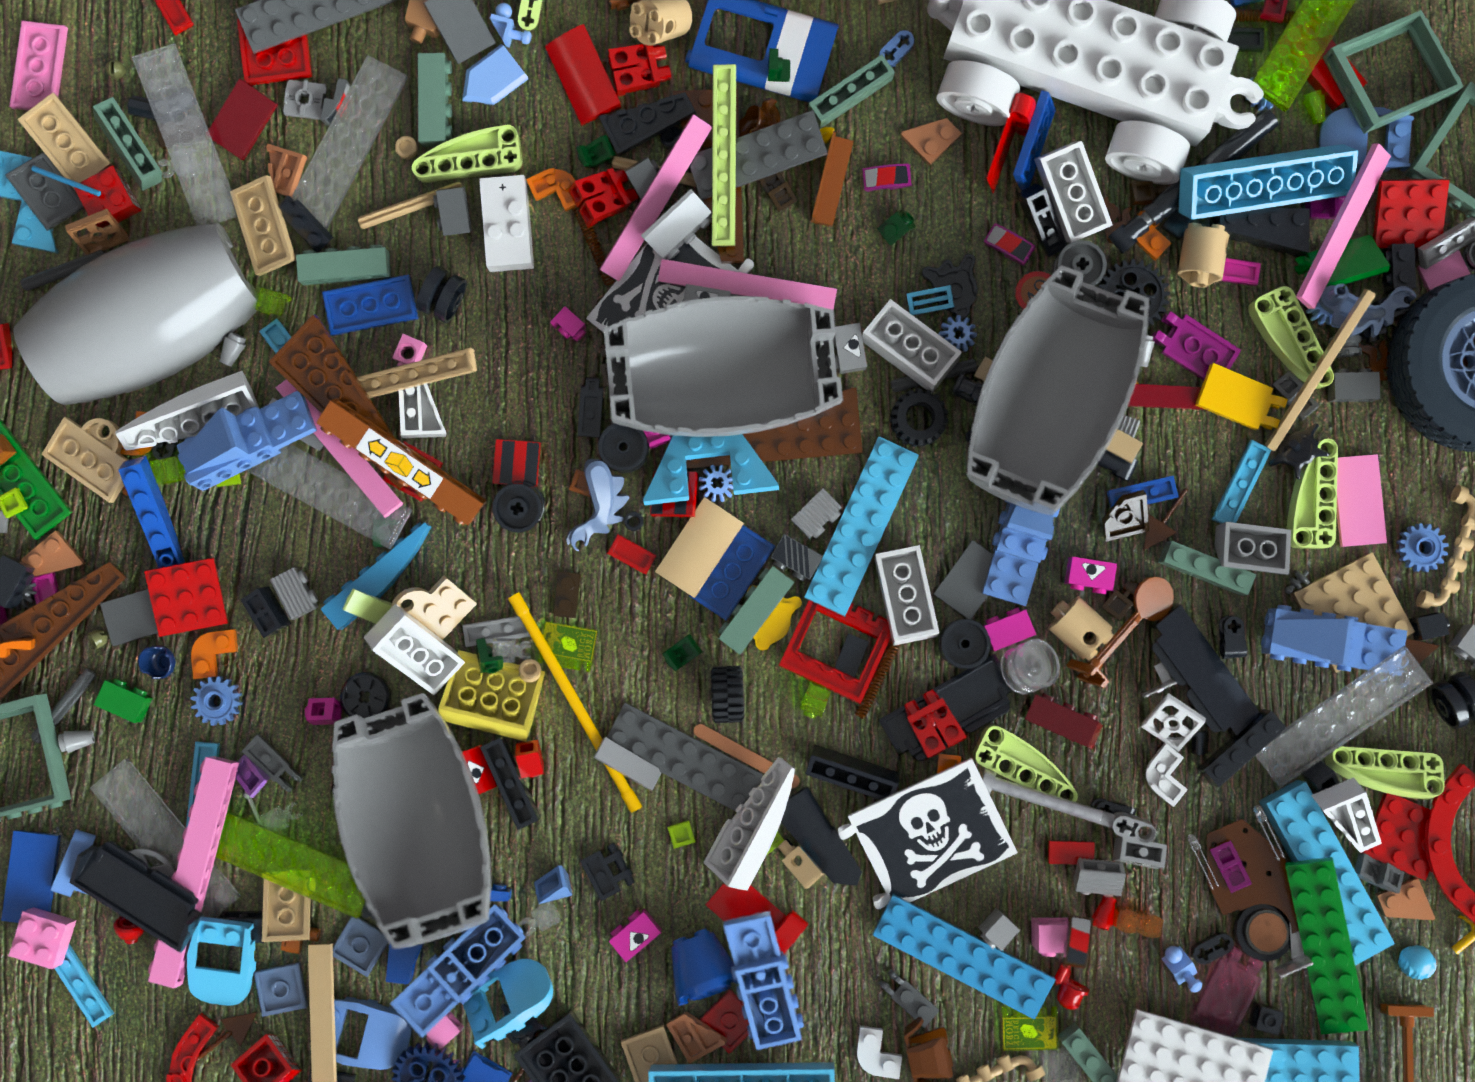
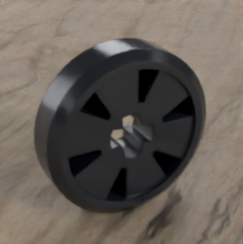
M372 672L354 674L346 680L341 688V706L349 717L358 715L362 718H367L386 712L391 702L389 685L381 676ZM362 691H364V693L369 692L371 694L368 697L370 700L369 702L361 701V698L363 697L361 694Z

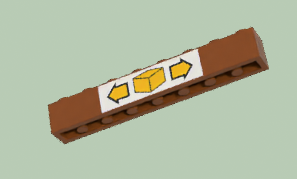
M337 398L330 400L316 422L321 426L320 429L328 435L333 434L338 437L342 445L347 448H354L359 452L358 455L367 461L372 460L378 464L379 470L386 474L391 473L397 477L396 480L401 485L406 487L409 485L415 489V493L425 500L428 498L435 503L434 506L438 510L449 512L453 515V519L461 525L466 524L469 526L487 501Z

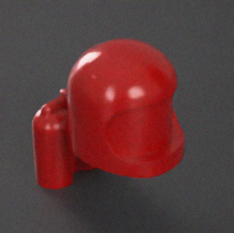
M1062 962L1054 977L1056 979L1055 985L1061 984L1057 993V1000L1062 1007L1075 1010L1080 1007L1083 997L1088 995L1090 989L1071 979V966L1063 965Z

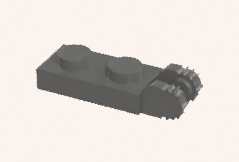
M257 734L242 750L255 765L270 776L273 782H277L287 792H291L293 787L286 779L281 777L285 771L295 781L300 782L303 779L302 775L295 768L291 767V764L260 734Z
M890 969L888 972L889 976L900 985L893 990L886 981L881 980L878 984L914 1019L922 1017L924 1020L922 1026L925 1028L940 1010L906 979L903 980L896 972Z

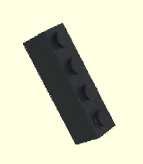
M1263 709L1260 712L1261 714L1242 732L1230 738L1197 768L1211 785L1220 787L1287 728L1272 710Z
M505 736L481 746L482 753L517 830L539 821L541 816L524 778H521L518 765Z
M814 744L805 775L880 800L896 793L900 778V772Z

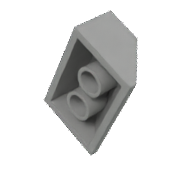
M690 189L641 236L661 258L665 260L669 258L671 260L680 252L678 248L684 243L686 245L689 244L696 237L695 233L700 228L705 229L711 224L712 212Z
M1224 522L1216 526L1215 551L1222 567L1289 574L1291 530L1233 522Z

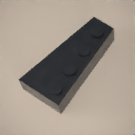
M1263 208L1213 216V225L1225 226L1224 231L1230 235V240L1243 241L1253 244L1252 246L1265 247L1278 253L1291 254L1293 257L1305 256L1309 253L1310 209Z

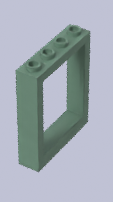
M1422 10L1336 45L1323 56L1324 62L1363 134L1452 97L1463 87L1459 75L1455 72L1450 62V58L1444 52L1438 37L1434 34L1429 20L1425 17ZM1408 31L1440 91L1379 117L1351 67L1347 56Z
M1469 82L1461 88L1405 173L1410 179H1444L1427 168L1426 165L1466 104L1469 103L1475 107L1474 83ZM1449 182L1447 205L1452 209L1460 210L1466 214L1467 218H1475V198Z
M47 694L34 695L0 704V720L35 711L54 794L0 808V822L3 816H7L9 820L21 817L22 811L28 810L29 815L43 811L42 806L48 805L49 809L63 806V801L71 799Z

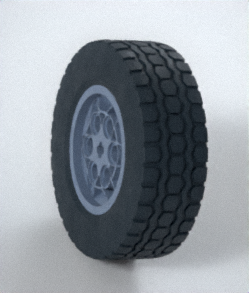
M1474 273L1433 288L1410 306L1411 309L1402 315L1397 323L1399 326H1396L1393 331L1386 367H1388L1387 379L1391 384L1389 386L1391 394L1395 397L1394 402L1398 409L1402 410L1401 414L1406 421L1411 422L1410 425L1417 432H1422L1421 435L1434 441V443L1466 452H1475ZM1463 358H1466L1468 361L1467 367L1463 365Z

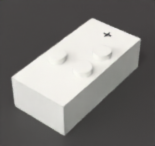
M1074 141L1034 159L1066 242L1078 241L1113 225L1082 141Z
M525 176L480 178L486 267L490 272L533 269L528 186Z
M891 299L864 330L862 335L864 344L923 388L930 390L931 394L957 364L962 353Z
M920 545L875 554L874 560L893 646L937 637L939 629Z
M394 604L364 636V639L373 651L433 695L465 663L454 648L397 604Z

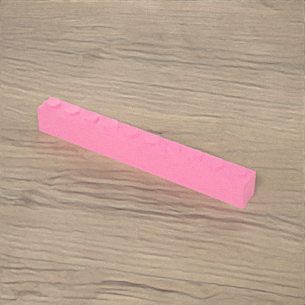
M217 756L206 757L201 763L200 781L194 789L195 801L188 812L190 820L183 832V847L177 855V862H179L177 871L172 876L174 881L192 891L195 897L199 899L195 906V909L199 912L202 911L240 763ZM191 938L181 953L159 939L156 940L154 960L148 968V974H150L148 982L176 988L183 984L187 970V953Z

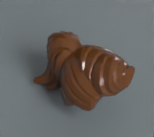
M767 98L762 101L761 107L758 105L750 106L744 118L739 120V137L779 123L781 117L775 106L777 100Z

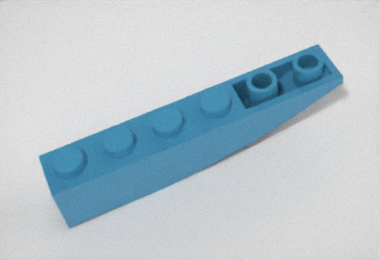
M420 522L410 530L411 534L408 537L398 539L393 544L394 548L387 553L385 551L375 559L377 562L372 567L368 565L358 573L359 577L355 581L350 580L341 587L343 591L337 596L331 595L323 602L325 606L321 610L337 630H343L359 617L343 610L346 599L352 589L381 598L405 571L422 546L431 529L428 523L421 524Z

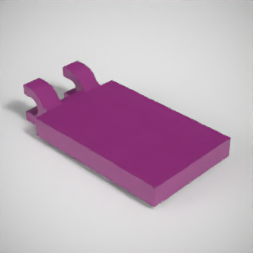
M1171 311L1168 314L1165 313L1161 322L1172 327L1168 335L1160 330L1153 332L1151 335L1155 344L1164 347L1160 353L1203 381L1210 364L1215 363L1230 370L1241 352V349L1187 314L1179 318Z

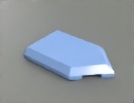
M501 44L466 70L462 101L494 105L528 80V77L504 45Z

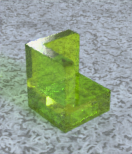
M261 288L255 310L266 315L282 316L285 303H291L292 298L287 294Z

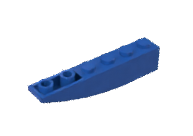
M146 455L124 461L118 471L158 568L185 563L170 515Z

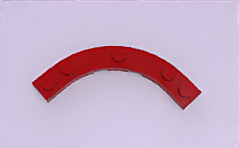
M1459 764L1445 780L1443 793L1434 797L1431 805L1433 806L1425 826V850L1430 871L1434 874L1440 886L1439 889L1447 900L1475 925V893L1469 888L1458 872L1451 849V831L1456 812L1465 797L1475 787V774L1464 764Z
M203 1013L197 1016L178 1042L172 1055L166 1082H192L196 1060L206 1043L219 1028V1025Z

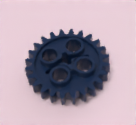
M428 1042L425 1043L423 1048L420 1043H417L415 1047L410 1045L406 1051L403 1050L394 1063L395 1066L392 1070L395 1073L392 1080L397 1082H464L466 1076L461 1074L464 1067H457L460 1060L451 1059L454 1054L453 1052L447 1055L445 1053L446 1047L440 1051L436 1043L433 1048H430ZM431 1062H433V1068L429 1074L428 1072L432 1065Z

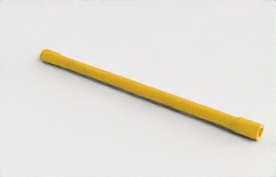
M520 592L508 598L510 604L523 622L597 751L603 740L530 614L529 608ZM605 765L630 813L640 809L642 805L625 777Z

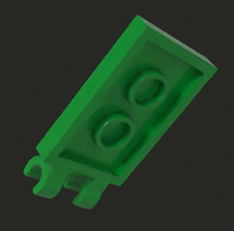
M1371 235L1348 241L1326 287L1351 283L1389 271L1390 264ZM1319 250L1309 252L1306 257L1300 256L1295 259L1298 264L1294 266L1297 274L1309 271Z

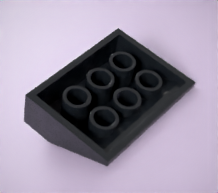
M572 1009L548 1025L547 1030H542L535 1038L514 1054V1057L532 1082H623Z

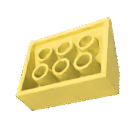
M458 650V654L465 663L448 680L438 708L445 722L527 742L545 671H541L540 678L537 681L530 683L520 678V665L503 661V669L498 672L480 673L477 654Z

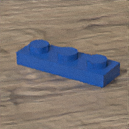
M1174 476L1107 491L1110 508L1122 495L1144 490L1147 494V505L1179 497Z

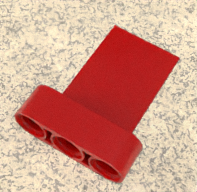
M1024 93L1015 94L1009 111L1010 117H1007L986 177L993 194L1014 134L1016 132L1026 137L1036 108L1034 98Z
M723 883L705 904L723 921L770 911L780 951H783V954L808 926V922L794 910L790 911L787 916L783 914L752 885L749 886L748 890L728 887Z

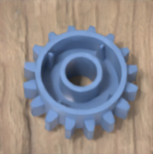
M1420 523L1415 524V527L1408 526V532L1400 533L1402 538L1396 541L1399 544V549L1396 552L1401 556L1399 561L1405 562L1404 567H1413V572H1419L1420 570L1422 572H1429V568L1436 570L1438 569L1437 564L1444 563L1441 557L1448 555V553L1443 551V549L1449 545L1442 542L1446 536L1438 535L1439 528L1432 529L1431 524H1425L1423 527V524ZM1420 543L1424 545L1423 553L1419 550Z
M217 676L216 681L214 677H208V683L206 681L199 682L202 688H194L197 696L191 697V700L196 701V704L191 706V708L198 709L195 716H203L202 723L210 721L211 726L217 725L218 722L220 725L226 724V719L233 721V714L240 713L237 708L239 705H243V702L239 701L242 693L237 692L238 685H231V679H226L223 682V676ZM216 695L221 699V704L218 707L213 701Z

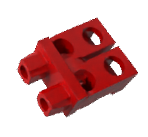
M638 44L608 49L607 57L617 97L638 90L657 88L661 82L671 79L669 65L658 67L656 62L667 58L664 45L650 46Z
M610 168L607 171L576 180L568 191L577 208L581 207L579 212L588 228L605 218L625 212L628 206L638 198L633 188L626 191L622 185L628 181V176L624 170L614 171L613 168Z
M933 689L922 695L928 706L921 710L915 699L904 705L908 715L907 721L927 759L945 751L944 743L947 748H950L966 739L965 733L946 705L943 697L940 699ZM936 729H938V731H939L941 737H942L943 740H944V743L942 742V740H941L940 736L938 735Z

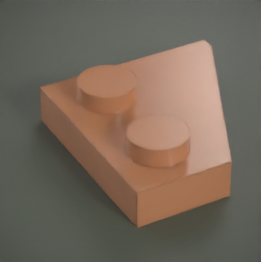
M945 118L903 131L900 137L930 166L962 133Z
M267 143L266 151L270 154L268 172L271 176L276 194L293 198L307 157L303 154Z
M54 531L21 559L25 564L35 568L33 572L35 577L86 564L59 531Z
M1416 877L1402 882L1400 893L1398 894L1387 890L1374 894L1381 913L1385 917L1435 920L1421 883Z
M687 1011L671 1019L666 1024L689 1064L725 1045L727 1042L724 1036Z

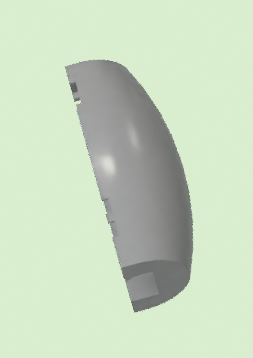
M219 223L160 232L132 241L99 256L78 268L52 287L15 324L13 332L19 352L41 388L57 403L71 405L93 402V400L101 398L107 399L125 392L129 393L178 373L216 349V346L224 340L225 336H228L229 332H234L241 325H245L263 304L254 286L246 281L230 250L234 246L225 228Z
M1063 265L1047 279L1034 298H1031L1027 303L1026 308L1017 317L1006 334L982 387L972 427L967 475L974 484L1012 504L1048 515L1055 514L1077 491L1109 446L1123 419L1134 391L1143 358L1148 326L1149 298L1129 290L1126 291L1124 297L1092 286L1083 282V273Z
M712 297L666 305L665 308L654 311L649 310L642 315L633 318L628 317L604 328L612 423L642 431L675 436H732L789 425L841 404L843 400L841 378L837 377L833 346V338L836 333L833 310L808 303H793L791 300L783 299V301L769 299V297Z
M423 693L401 700V707L367 718L354 715L334 723L332 752H334V766H332V774L334 775L333 795L342 845L357 887L362 892L369 911H372L378 922L377 925L393 948H405L444 938L489 920L491 896L490 852L480 797L458 742L441 714Z

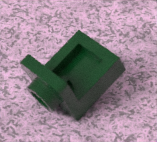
M602 135L586 146L579 145L576 147L580 163L588 168H596L616 156L608 137Z
M900 210L895 212L877 229L891 246L906 233L915 229L916 225L913 223L914 218L909 212Z
M689 634L662 654L667 665L674 671H677L703 651Z

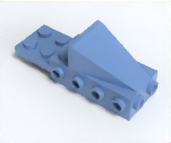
M297 390L261 409L256 406L247 408L237 416L223 407L218 409L196 436L188 437L184 442L177 445L179 451L178 459L184 466L186 472L184 477L187 483L204 491L280 454L281 448L317 431L305 397Z
M1005 501L1007 503L1005 511L1001 512L998 521L1001 524L999 532L995 533L992 541L994 553L982 594L1026 606L1038 564L1041 560H1045L1048 547H1045L1046 541L1051 540L1053 536V517L1058 516L1060 508L1055 514L1048 515Z
M1278 605L1277 608L1268 609L1264 621L1265 632L1261 640V653L1270 654V659L1284 661V657L1293 658V663L1299 664L1313 661L1315 662L1314 666L1329 668V664L1337 665V670L1351 672V668L1401 675L1407 637L1406 630L1358 622L1359 618L1344 616V619H1338L1336 614L1322 612V616L1314 615V610L1300 608V612L1291 611L1292 607Z
M494 904L489 909L488 921L460 932L462 935L456 941L454 938L450 939L443 946L445 951L439 956L435 954L425 963L428 968L390 1003L421 1038L459 1002L464 1004L473 995L470 991L476 986L479 988L490 979L488 974L493 969L497 972L506 963L504 958L509 953L514 955L523 946L521 942L526 938L522 934L523 930L519 925L512 923L508 919V914L502 907H497Z
M770 911L724 921V928L735 965L731 967L734 981L738 980L739 1000L744 1002L742 1006L743 1016L745 1020H749L750 1025H747L750 1039H754L756 1050L802 1040L800 1028L804 1027L801 1013L797 1014L796 1008H799L797 995L791 993V989L794 988L791 974H786L785 969L789 968L786 954H783V951H780Z

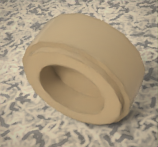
M402 136L396 141L395 150L401 158L408 160L416 156L418 145L412 137Z
M527 659L520 664L519 676L523 681L530 683L540 678L541 666L536 660Z

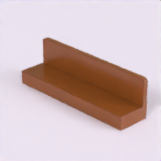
M835 131L832 134L811 219L812 223L828 227L833 226L854 142L853 140L836 137Z

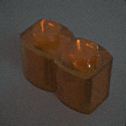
M1115 906L1113 926L1125 933L1139 932L1149 938L1161 937L1164 920L1145 910L1135 912L1129 907Z

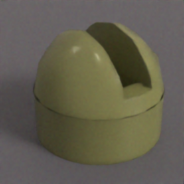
M109 60L106 63L105 69L111 78L120 79L125 75V67L120 61Z
M98 629L87 634L95 649L104 646L108 640V636L104 635L105 632Z

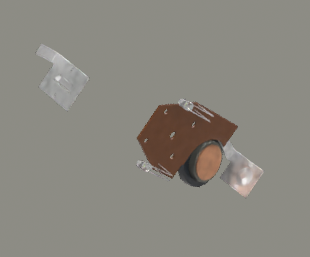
M1162 663L1154 666L1162 685L1142 693L1144 698L1156 692L1160 693L1164 691L1163 689L1177 683L1171 679ZM1254 806L1253 811L1258 822L1261 823L1265 820L1267 822V817L1261 806ZM1240 819L1206 834V877L1208 879V886L1223 916L1238 909L1240 910L1235 919L1233 932L1236 944L1244 954L1255 960L1268 962L1282 957L1291 946V957L1293 960L1274 968L1282 978L1312 965L1313 962L1307 955L1304 956L1285 866L1286 860L1281 848L1278 850L1271 844L1264 827L1263 830L1268 840L1247 822ZM1244 828L1248 829L1247 833H1243ZM1190 834L1187 839L1194 852L1199 849L1201 850L1202 847L1196 836ZM1228 841L1232 842L1241 861L1246 862L1245 870L1252 882V885L1230 893L1210 852V849ZM1216 842L1217 845L1215 847H1212L1211 843ZM1267 871H1271L1270 876L1266 875Z

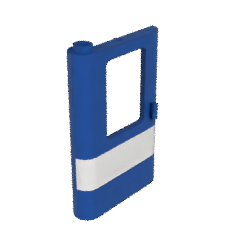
M708 0L693 50H688L685 62L689 63L688 67L690 69L713 75V65L735 64L736 82L810 103L819 95L839 24L757 0ZM716 9H722L773 25V31L763 60L758 61L705 44ZM770 48L779 49L778 57L790 60L789 82L768 81Z

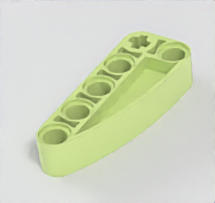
M511 125L473 131L455 137L427 151L413 162L412 171L417 179L423 183L515 172L523 164L520 138L517 130ZM507 134L514 135L513 140L509 142L504 141V137ZM510 156H514V158H515V159H513L514 162H512V163H509V161H508V160H510V158H509ZM488 158L495 159L494 164L491 166H485L484 163ZM472 161L473 164L470 168H462L464 162ZM446 163L451 164L448 171H441L442 165ZM421 167H429L426 174H419Z
M1282 286L1255 299L1250 303L1248 311L1258 331L1275 355L1293 374L1305 382L1324 352L1294 291L1287 286ZM1281 295L1284 297V300L1280 301L1278 298ZM1258 303H1262L1265 306V312L1259 311ZM1288 313H1291L1294 316V323H1291L1288 320ZM1298 333L1304 336V343L1299 342L1297 339ZM1308 353H1311L1314 356L1313 363L1308 361ZM1331 366L1324 375V382H1319L1316 389L1326 387L1333 382L1334 373Z
M1332 439L1318 441V448H1321L1322 444L1325 445L1330 455L1315 457L1311 463L1305 464L1302 467L1300 479L1296 478L1287 518V529L1291 530L1290 546L1293 548L1323 549L1329 548L1335 543L1338 446ZM1322 466L1327 470L1326 477H1323L1320 474V468ZM1321 488L1326 491L1327 496L1325 500L1320 497L1319 492ZM1320 511L1326 514L1324 522L1319 519ZM1298 532H1300L1303 535L1302 543H1299L1296 540V534ZM1320 535L1325 538L1324 542L1319 540Z
M988 725L984 728L972 754L977 764L1020 785L1042 791L1040 783L1048 779L1050 788L1042 792L1060 797L1061 792L1068 789L1070 791V798L1068 800L1077 801L1078 796L1074 787L1063 773L1042 753L1021 738L999 726ZM996 729L999 732V738L992 742L989 740L988 735L991 730ZM987 750L988 752L986 754L989 755V758L983 759L981 762V757H979L980 752L985 753V751ZM1002 760H1008L1010 764L1009 769L1002 772L999 769V764ZM1027 769L1030 772V777L1026 781H1021L1019 775L1021 771Z
M1341 746L1330 751L1325 756L1326 765L1334 772L1347 779L1354 777L1360 785L1380 792L1407 798L1429 800L1439 796L1444 791L1443 761L1440 756L1434 753ZM1335 754L1341 756L1342 763L1336 760ZM1358 756L1364 759V765L1358 761ZM1380 758L1386 760L1387 767L1382 765ZM1403 759L1409 763V768L1404 766ZM1427 783L1432 786L1433 793L1427 789Z

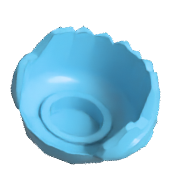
M1414 945L1401 950L1398 965L1406 976L1422 980L1423 978L1430 977L1436 970V960L1426 947Z

